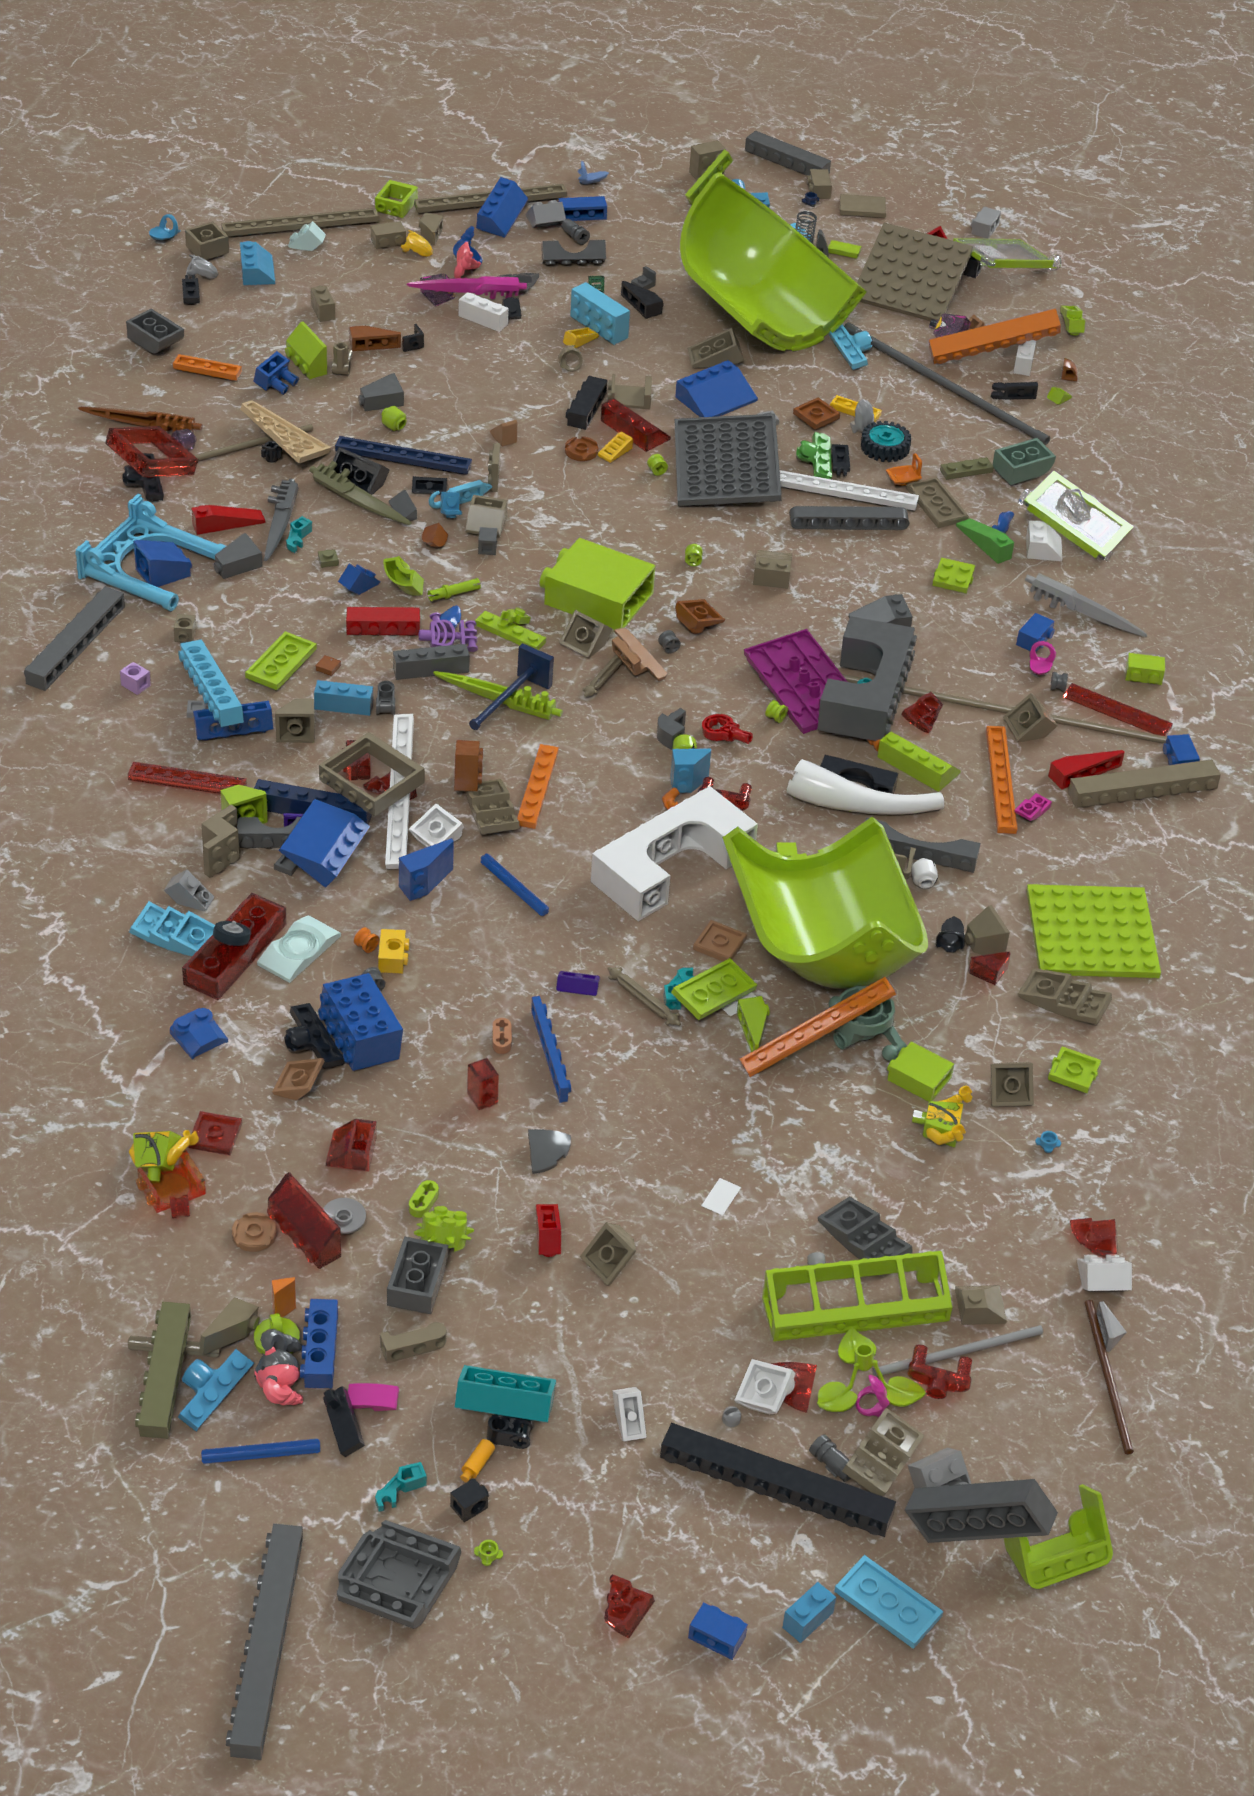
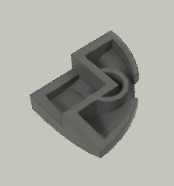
M819 229L816 247L829 258L825 235Z
M539 273L506 274L497 277H518L519 283H527L526 290H528L538 280Z
M528 1129L532 1174L548 1171L557 1166V1161L562 1156L566 1158L571 1146V1135L553 1130Z

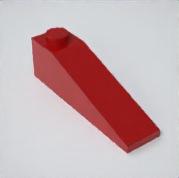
M200 505L191 508L192 525L196 535L266 523L262 511L257 509L217 505Z
M1117 750L1066 756L1051 762L1048 777L1063 790L1069 787L1072 778L1100 775L1122 766L1125 752Z

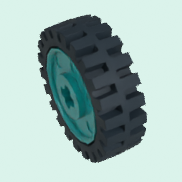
M877 421V424L873 422L863 429L861 450L869 458L874 457L876 461L881 459V462H885V460L887 462H892V460L897 462L898 459L902 460L909 454L911 434H909V430H906L904 426L901 427V424L897 423L894 425L895 422L888 423V421H884L882 423Z

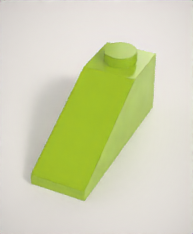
M762 996L738 999L736 1014L751 1052L760 1048L767 1016L770 1015L769 1006L764 1003Z

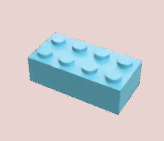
M587 282L572 288L570 311L572 318L589 327L613 345L628 338L630 310Z

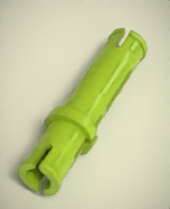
M475 578L449 586L442 585L438 589L428 590L427 595H433L429 596L428 599L431 602L442 598L449 599L453 595L480 589L481 584L477 585V583H480V580Z

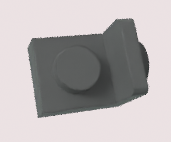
M645 266L643 267L642 275L631 280V283L648 290L655 286L656 272Z

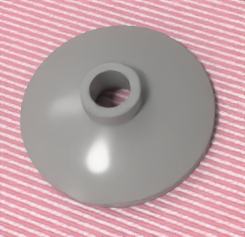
M337 1198L324 1206L321 1212V1220L323 1225L331 1232L349 1234L363 1226L366 1220V1211L363 1205L354 1199Z

